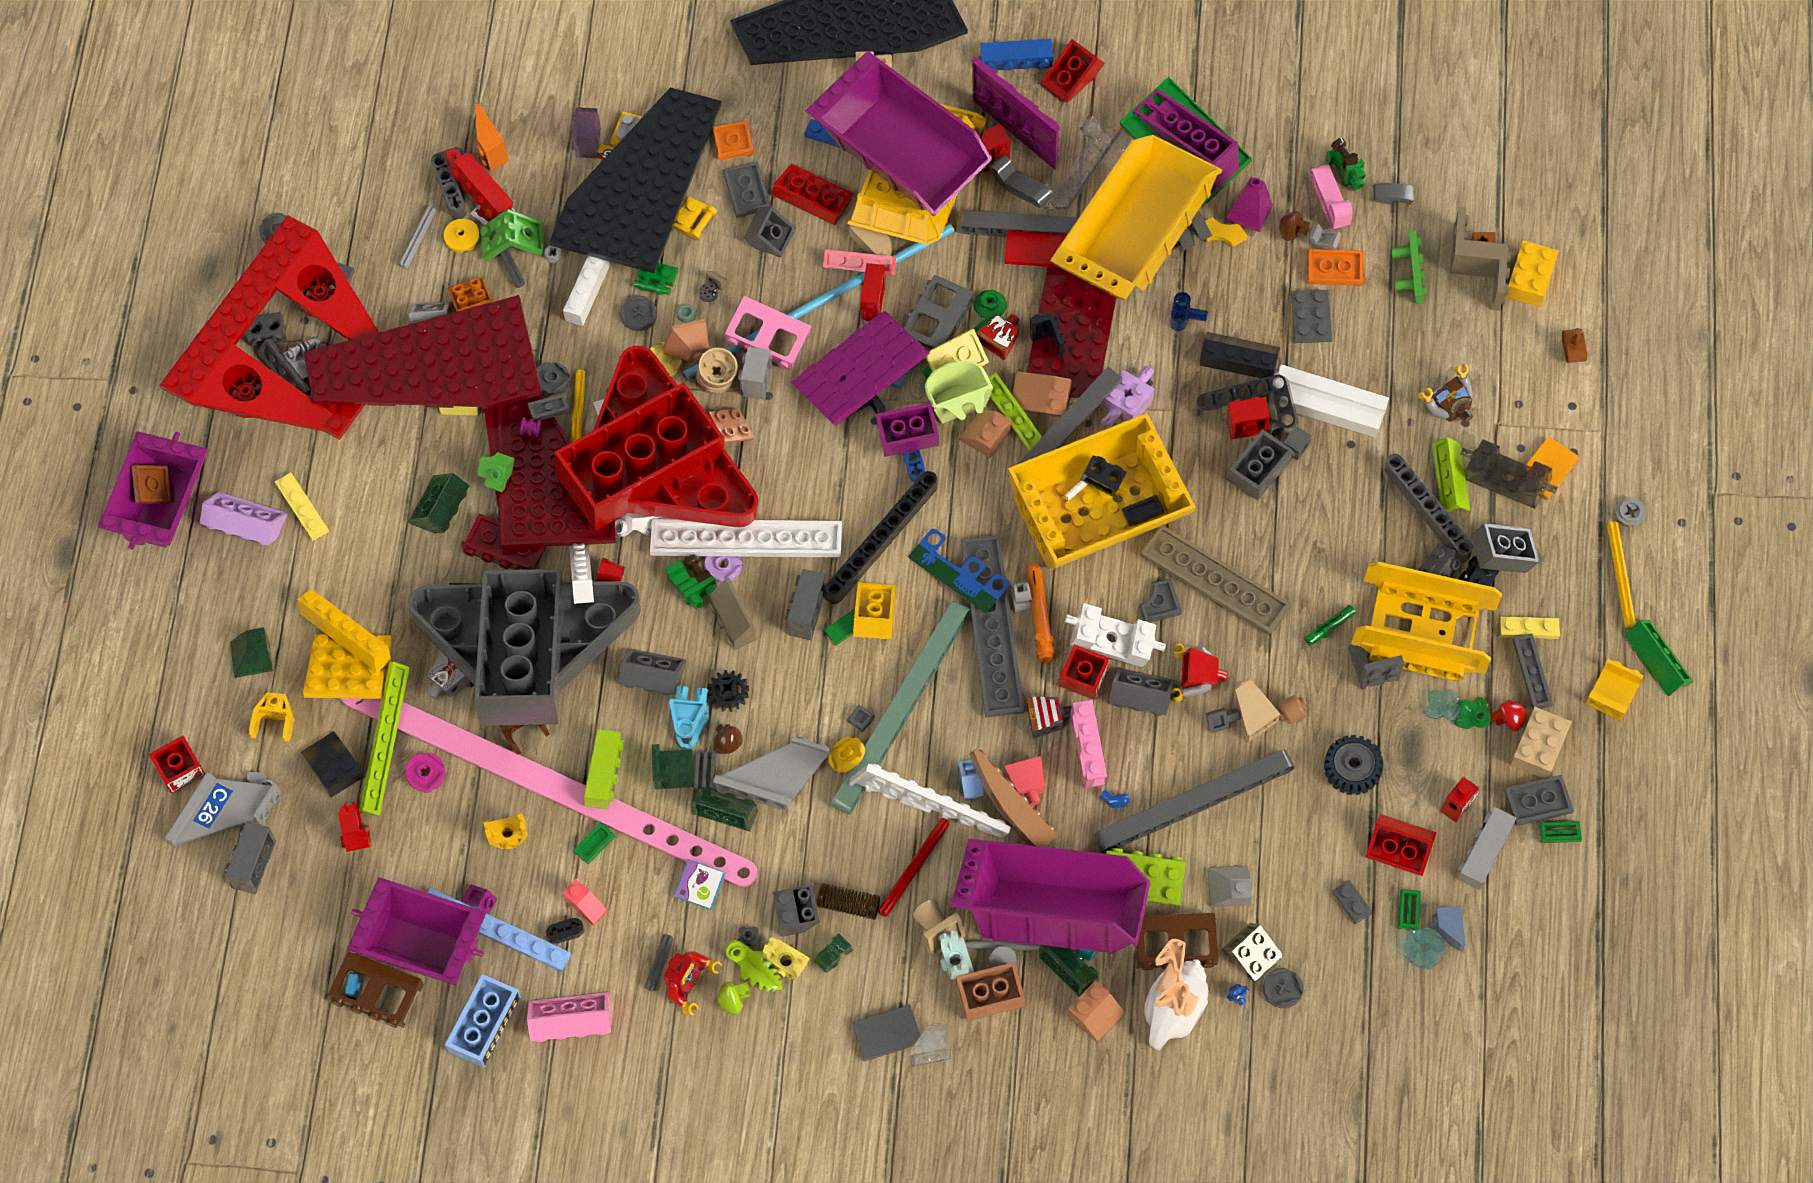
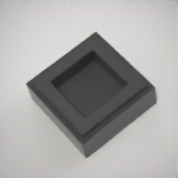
M858 705L848 717L847 722L864 732L875 716Z

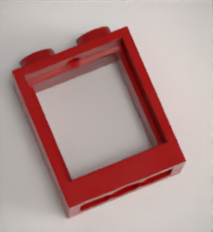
M866 264L860 298L861 320L870 322L881 313L886 287L885 265Z

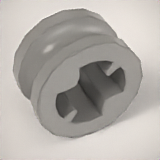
M549 245L545 249V258L548 262L556 263L561 259L560 248ZM552 251H553V253L556 252V255L553 256V254H552V255L550 256V252H552Z

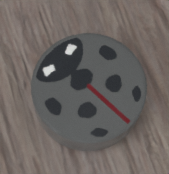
M712 283L703 284L699 289L700 298L704 302L714 301L718 296L717 287Z

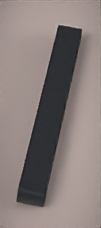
M926 471L920 475L830 579L825 588L826 598L830 603L836 604L843 600L936 492L937 476L934 472ZM926 481L933 482L932 484H925ZM916 494L921 495V497L915 498L913 496ZM903 508H908V509H910L909 511H906V512H905V511H902ZM891 522H897L898 524H896V525H891V524H889V523H891ZM880 535L886 536L883 539L878 538ZM867 549H873V550H874V551L871 552V553L866 552ZM858 562L862 563L861 566H855L854 564ZM845 576L850 577L849 580H843L842 578ZM832 590L839 591L836 594L830 593Z

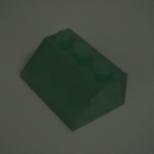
M454 473L433 475L408 523L434 534L444 533L450 527V521L458 512V506L466 497L470 485Z
M701 787L692 798L694 815L745 831H751L758 812L757 804L753 800L747 798L742 800L736 798L731 793L723 794L712 787H707V789Z
M1039 945V958L1079 997L1095 980L1099 983V973L1093 966H1088L1078 952L1074 953L1070 948Z

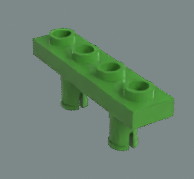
M1416 230L1409 231L1410 244L1408 246L1392 248L1393 260L1410 258L1412 259L1413 277L1411 279L1395 280L1396 292L1405 290L1415 291L1416 304H1424L1423 296H1427L1426 285H1422L1421 280H1425L1424 269H1420V264H1423V255L1418 252V248H1422L1421 237H1417Z

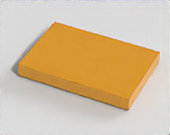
M1548 437L1518 474L1516 480L1548 500L1579 461L1580 457Z

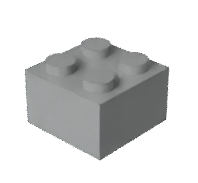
M748 347L747 353H744L742 358L743 370L740 369L738 376L740 389H742L743 397L765 400L772 371L771 352L768 349Z

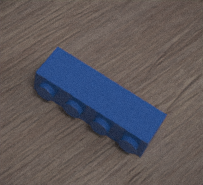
M1052 39L980 43L981 61L994 70L1009 71L1012 69L1051 67L1053 65Z

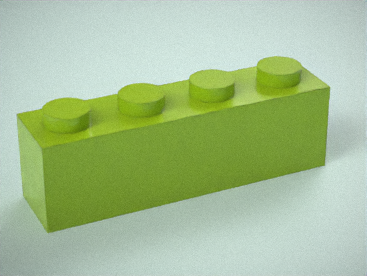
M597 730L584 796L585 807L608 810L609 803L614 801L615 791H612L613 785H617L618 774L615 773L616 768H620L621 765L619 752H623L624 740H621V732Z

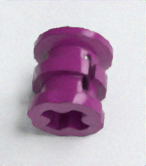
M523 417L520 435L527 433L528 436L533 434L539 437L541 421L534 422V419L528 421Z

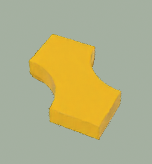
M1213 217L1205 221L1212 234L1211 237L1206 239V242L1219 240L1227 243L1230 247H1234L1248 239L1247 234L1239 224H1222Z

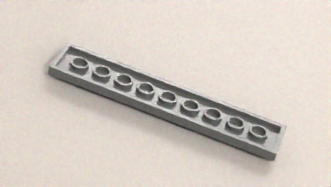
M999 535L962 539L964 564L971 556L978 558L985 564V568L975 579L976 581L985 586L995 574L1005 577ZM975 561L970 562L967 566L968 571L971 573L977 572L979 570V563ZM1002 579L994 580L992 583L993 589L1001 590L1004 587V581ZM1006 589L987 613L970 602L985 718L1024 713L1008 592Z

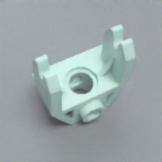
M951 931L950 934L943 933L940 936L943 956L940 962L943 972L947 971L951 980L956 979V976L974 972L964 938H958L957 931ZM953 959L960 960V963L958 965H953L950 963V961Z

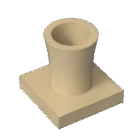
M935 900L925 901L913 913V918L927 931L923 936L927 951L932 958L942 952L940 936L943 933L950 934L951 931H957L958 938L965 937L962 920L957 912L945 919Z

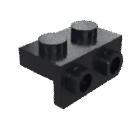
M1473 556L1468 562L1467 569L1460 575L1459 580L1490 587L1499 570L1480 568L1477 556Z

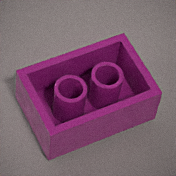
M931 403L876 414V425L884 457L939 446V433Z

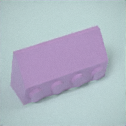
M218 492L202 503L199 524L205 525L209 529L222 530L225 534L241 536L245 540L258 541L261 545H270L278 538L288 513Z

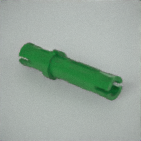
M1348 604L1326 622L1318 624L1316 629L1308 635H1305V642L1312 647L1320 639L1327 638L1330 632L1356 615L1355 609Z

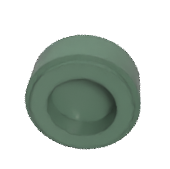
M689 304L681 305L677 309L678 320L682 323L692 322L696 317L694 307Z

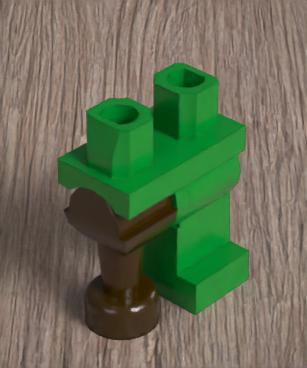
M1343 138L1336 139L1331 144L1332 150L1327 152L1326 161L1329 165L1334 163L1340 172V178L1343 180L1345 187L1351 185L1353 190L1356 191L1364 186L1362 180L1366 177V173L1363 170L1365 162L1363 159L1358 161V154L1349 153L1345 148L1346 142Z
M693 554L688 556L683 564L687 569H692L695 574L694 576H689L680 560L665 568L667 578L685 600L686 604H691L697 610L704 604L701 597L707 594L710 599L709 595L717 586L714 577L708 570H702L698 565L700 560Z

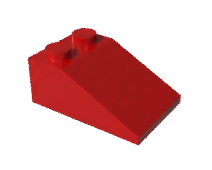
M1071 39L1040 83L1068 103L1095 78L1105 63Z

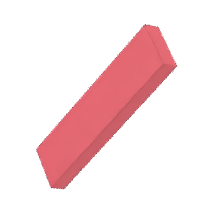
M825 249L823 267L865 272L866 264L872 263L885 265L886 274L895 275L896 257Z

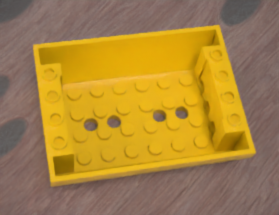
M1147 413L1008 468L1010 485L1016 506L1046 566L1051 570L1194 513L1196 508ZM1093 455L1103 457L1108 463L1118 465L1127 472L1115 496L1123 498L1121 502H1115L1112 496L1089 484L1069 501L1064 498V495L1080 481ZM1108 476L1111 481H1117L1115 477ZM1138 489L1140 494L1132 495L1130 490ZM1157 495L1164 509V514L1129 527L1122 513V508ZM1082 509L1087 510L1088 515L1080 516L1078 511ZM1067 516L1071 519V521L1069 523H1063L1061 521V518Z

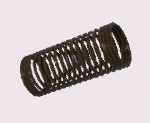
M826 883L821 884L817 897V908H828V910L831 909L832 911L835 909V912L842 911V913H849V915L852 914L853 916L859 915V917H866L871 920L876 919L880 905V895L874 894L872 896V894H869L868 897V893L865 895V892H863L861 896V891L859 894L858 891H855L854 895V889L852 892L851 889L848 890L847 888L844 891V887L841 889L839 886L837 890V885L835 887L832 885L830 888V884Z

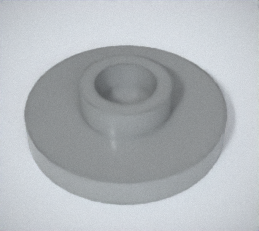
M998 946L991 952L989 960L991 966L996 967L1012 962L1016 964L1017 958L1015 952L1010 947Z

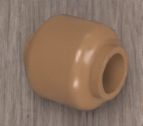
M1295 695L1279 703L1280 710L1278 712L1280 713V718L1282 721L1286 720L1289 724L1303 719L1306 716V711H1308L1303 699Z

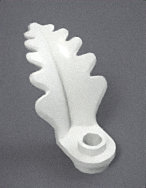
M627 513L615 521V533L619 537H625L633 530H637L646 536H651L652 519L669 518Z

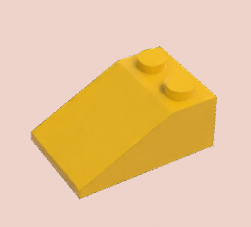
M858 582L853 636L892 639L896 585Z

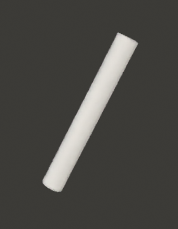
M1096 467L1092 470L1095 473H1100ZM1080 480L1064 495V498L1069 501L1087 483Z

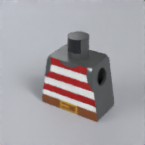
M1027 697L1026 705L1033 738L1063 729V719L1071 717L1072 706L1060 707L1058 697Z

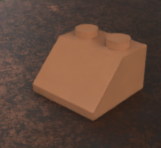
M983 410L981 414L977 413L961 434L959 440L991 458L1010 433L1011 420L997 411Z
M1096 980L1068 1008V1017L1097 1043L1125 1014L1113 996Z

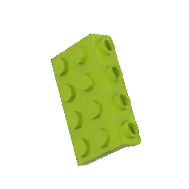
M1111 848V851L1106 852V854L1127 856L1149 879L1150 887L1147 901L1180 906L1186 862L1182 861L1181 857L1171 856L1170 859H1163V855L1151 853L1150 857L1142 856L1143 852L1131 851V854L1123 853V849Z

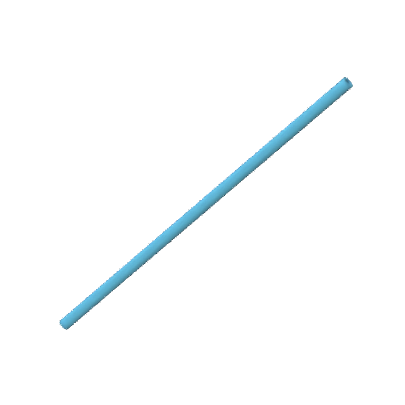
M951 224L944 227L940 240L954 232ZM916 242L893 255V257H896V264L933 243L925 245ZM865 272L858 274L786 315L795 319L802 317L863 283ZM760 329L746 336L745 339L754 341ZM730 345L725 349L735 354L744 348ZM698 364L682 372L686 380L696 375Z

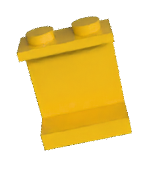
M1607 659L1587 699L1586 705L1622 721L1644 675H1641L1635 669L1622 666L1616 660Z

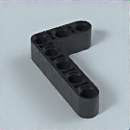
M1280 374L1203 393L1197 399V405L1200 409L1211 411L1226 407L1228 403L1234 400H1249L1253 397L1261 398L1272 395L1280 425L1290 429L1294 428L1298 423L1289 381ZM1278 378H1282L1284 385L1282 388L1277 389L1275 381ZM1260 383H1264L1266 386L1263 393L1257 391V385ZM1245 387L1247 389V395L1246 397L1241 398L1239 396V390ZM1227 392L1229 400L1223 403L1220 397L1222 393ZM1283 396L1288 398V404L1285 407L1279 404ZM1206 397L1211 399V404L1208 407H1204L1202 404L1203 399ZM1286 415H1291L1293 418L1290 425L1284 423Z

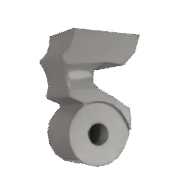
M1028 581L1012 584L1011 598L1014 612L1019 613L1032 610V598Z

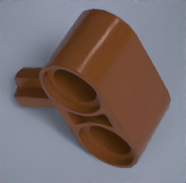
M1579 328L1563 330L1562 343L1566 362L1587 361V349L1583 330Z

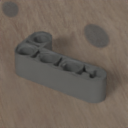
M454 147L460 154L464 155L463 149ZM448 149L434 154L431 158V163L450 215L453 219L457 220L466 216V208L457 182L449 172L450 164L444 157L445 153L450 150Z
M1001 154L989 166L994 178L1003 189L1038 208H1041L1053 197V192L1046 185L1016 170L1011 160L1004 154Z

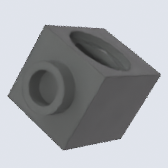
M1296 426L1283 442L1293 450L1292 458L1297 461L1310 445L1311 435Z

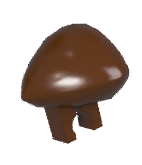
M1299 211L1290 212L1280 220V233L1286 241L1295 239L1298 232L1307 235L1310 222L1303 220Z
M719 724L715 729L718 734L713 740V751L717 754L733 753L742 745L743 736L737 727L730 726V724H726L723 727L722 724Z

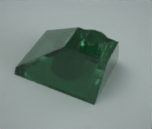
M264 627L244 631L230 642L235 678L273 671L269 636Z

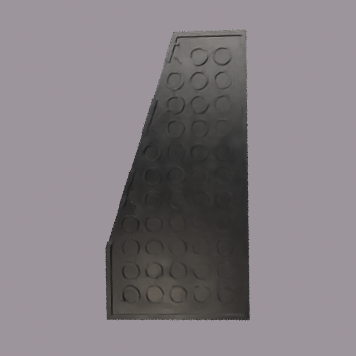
M783 0L730 20L731 26L750 65L856 57V52L867 51L874 52V55L919 52L968 33V29L953 0Z

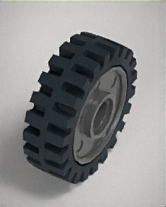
M1351 735V738L1344 736L1342 740L1340 738L1336 740L1327 751L1324 761L1325 776L1328 777V782L1332 783L1335 789L1339 788L1342 793L1344 791L1348 792V795H1352V793H1355V795H1360L1361 792L1366 793L1369 789L1372 790L1375 784L1377 785L1383 771V756L1381 757L1380 749L1377 750V745L1375 743L1372 745L1371 740L1368 738L1364 740L1363 736H1359V738H1356V735ZM1349 763H1356L1358 767H1351Z

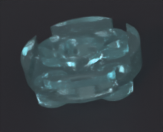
M1431 928L1414 930L1406 938L1404 944L1405 957L1419 968L1431 969L1440 963L1444 956L1445 945L1442 940L1443 938L1437 931ZM1427 944L1430 951L1422 952L1419 946Z

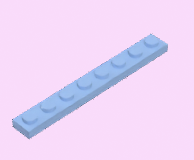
M432 888L428 891L429 894L469 906ZM486 914L478 934L560 972L563 971L571 956L570 952Z

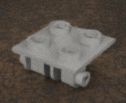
M313 337L308 342H302V344L299 343L296 347H290L282 353L302 380L308 378L304 352L320 348L321 341L318 337Z

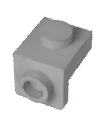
M1315 224L1310 232V240L1316 249L1335 250L1341 237V233L1338 230H1323L1320 224Z

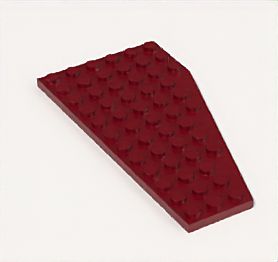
M519 295L304 352L312 398L315 404L338 405V403L367 404L368 406L424 405L425 407L438 408L459 406L490 409L543 394Z

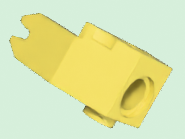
M774 937L769 939L768 945L765 944L763 949L764 959L771 961L770 966L777 970L775 974L780 975L781 978L797 979L810 960L809 957ZM785 960L792 962L789 966L782 965V962Z

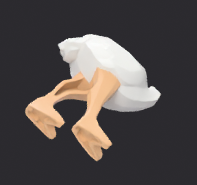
M1171 939L1157 956L1156 966L1168 963V966L1153 983L1144 1007L1145 1019L1150 1026V1047L1159 1051L1169 1039L1182 1038L1189 1035L1208 1003L1209 991L1204 968L1200 965L1199 960L1184 962L1186 943L1178 939Z

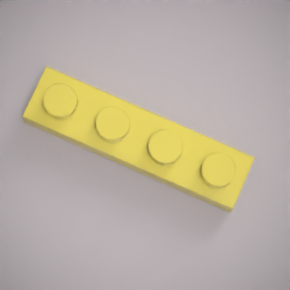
M291 472L275 481L276 486L312 541L329 532L327 526Z

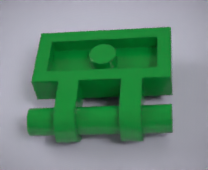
M659 263L655 274L639 270L638 278L643 280H635L634 287L640 288L641 291L645 292L647 290L653 291L658 295H670L671 288L666 287V285L673 287L678 274V268ZM650 281H651V282H655V283H659V284H658V285L651 284Z

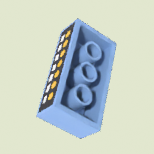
M482 974L445 1044L447 1051L484 1068L521 998L518 989Z

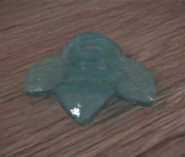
M1449 689L1445 694L1438 690L1428 693L1431 705L1423 710L1426 716L1432 719L1444 717L1447 720H1453L1458 716L1460 712L1459 705L1457 704L1459 697L1454 690Z

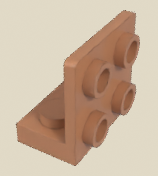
M739 408L708 412V416L725 437L724 449H726L729 443L753 440L754 435Z

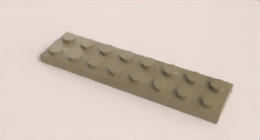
M1164 525L1158 529L1141 552V557L1268 635L1273 632L1291 606L1290 602Z

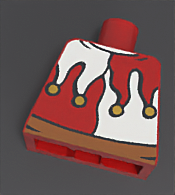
M1010 314L1007 319L999 315L995 316L976 333L981 345L1005 360L1018 339L1019 329L1016 325L1019 319L1014 314Z
M1462 777L1446 797L1440 812L1457 823L1479 795V787L1465 777ZM1455 804L1457 806V809L1453 808L1451 805Z

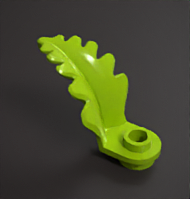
M731 940L727 943L725 953L729 959L740 965L741 980L744 981L750 978L749 985L751 987L758 982V989L762 990L765 986L766 992H769L771 988L773 992L783 989L781 985L783 981L779 980L780 975H774L777 970L774 968L768 969L771 961H762L764 958L763 951H753L749 946L737 940Z

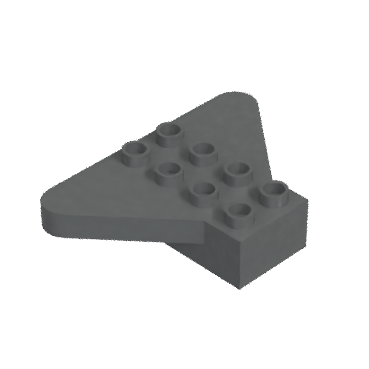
M561 569L483 571L482 584L421 586L415 589L408 599L411 619L415 626L475 685L474 701L480 726L558 724L560 691L631 626L640 616L641 612L638 590L634 585L621 581L592 582L594 602L574 604L572 582L563 583Z

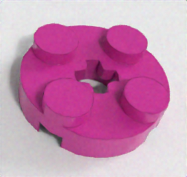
M433 753L417 754L409 760L406 766L408 783L414 789L424 793H429L439 787L446 776L442 760ZM429 768L430 774L427 776H422L421 770H427Z

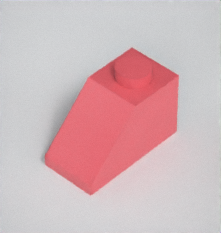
M577 879L562 893L565 902L593 925L607 912V909L594 894Z

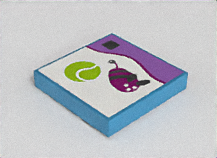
M688 859L674 897L712 910L725 872Z

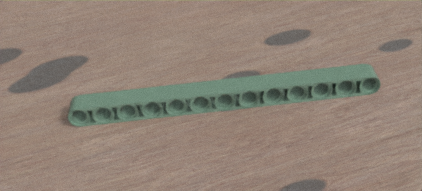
M955 601L950 603L866 743L863 759L854 769L850 770L832 801L833 807L849 815L852 813L866 788L858 784L848 785L850 778L867 764L881 765L970 614L969 608Z

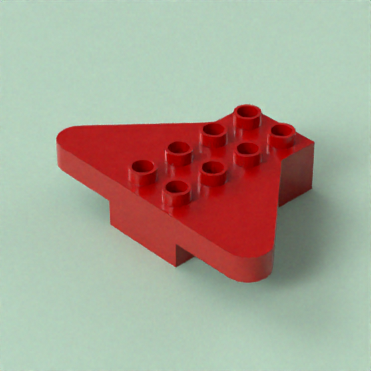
M631 346L622 352L593 431L554 452L556 476L595 531L627 513L729 527L748 526L758 515V496L756 491L724 449L725 437L686 384L683 382L677 385L656 355L644 346Z

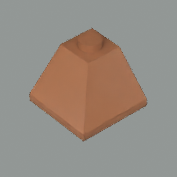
M705 320L671 326L662 348L663 351L686 362L699 361L703 353L709 348Z

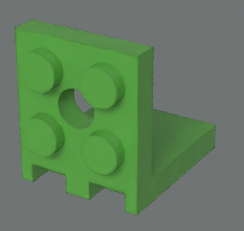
M507 209L481 227L483 260H491L510 246L537 256L544 254L543 225L541 221Z

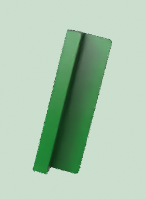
M1650 620L1639 621L1625 633V637L1667 696H1671L1680 687L1689 686L1694 682Z

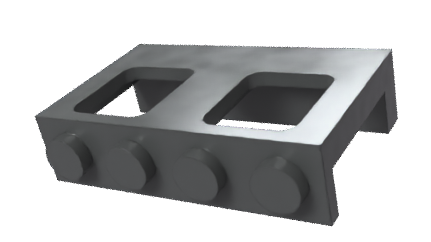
M934 275L931 280L927 281L925 292L923 295H919L915 309H911L906 324L903 323L902 327L924 347L933 349L954 337L974 302V291ZM938 285L956 293L948 308L929 301ZM921 314L939 322L931 337H926L912 330Z

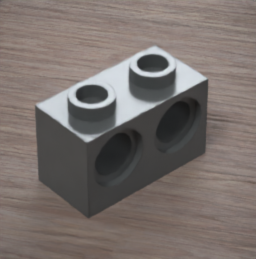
M281 312L259 315L246 331L250 346H261L265 339H271L274 343L287 340L285 323Z

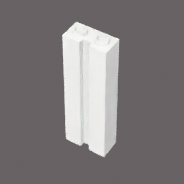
M1282 364L1279 371L1275 370L1274 375L1280 374L1289 381L1296 413L1375 438L1377 437L1389 397ZM1278 378L1275 381L1276 388L1283 387V379ZM1267 396L1270 397L1269 405L1275 406L1273 396ZM1286 396L1281 397L1279 404L1285 407L1288 404V398Z

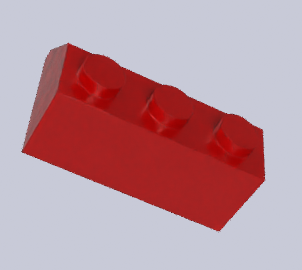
M1379 814L1365 857L1423 876L1437 832Z

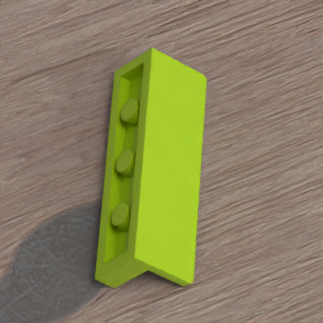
M1448 437L1432 443L1440 504L1448 513L1458 508L1467 512L1470 511L1461 444Z

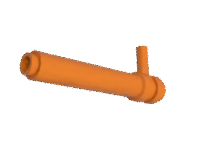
M1031 564L1027 569V577L1032 598L1031 606L1035 628L1034 642L1037 648L1036 657L1041 663H1049L1054 661L1056 653L1053 647L1054 638L1051 636L1042 568L1038 564Z

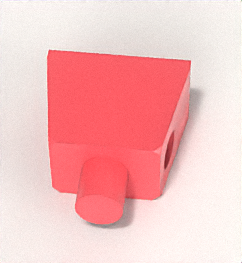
M1041 756L1006 765L1004 773L1006 778L1014 784V789L1028 799L1030 806L1039 804L1041 801L1038 794L1045 792Z

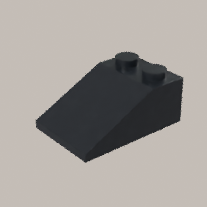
M334 731L301 751V754L331 798L364 778L361 768Z

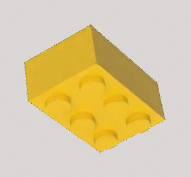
M1523 240L1506 297L1541 307L1559 250Z

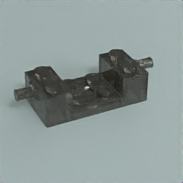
M1484 439L1474 452L1463 448L1460 455L1470 458L1466 468V480L1534 509L1537 507L1545 490L1553 494L1557 492L1558 486L1550 484L1552 468L1534 461L1532 467L1500 454V446ZM1505 475H1512L1514 479L1507 481L1503 477Z

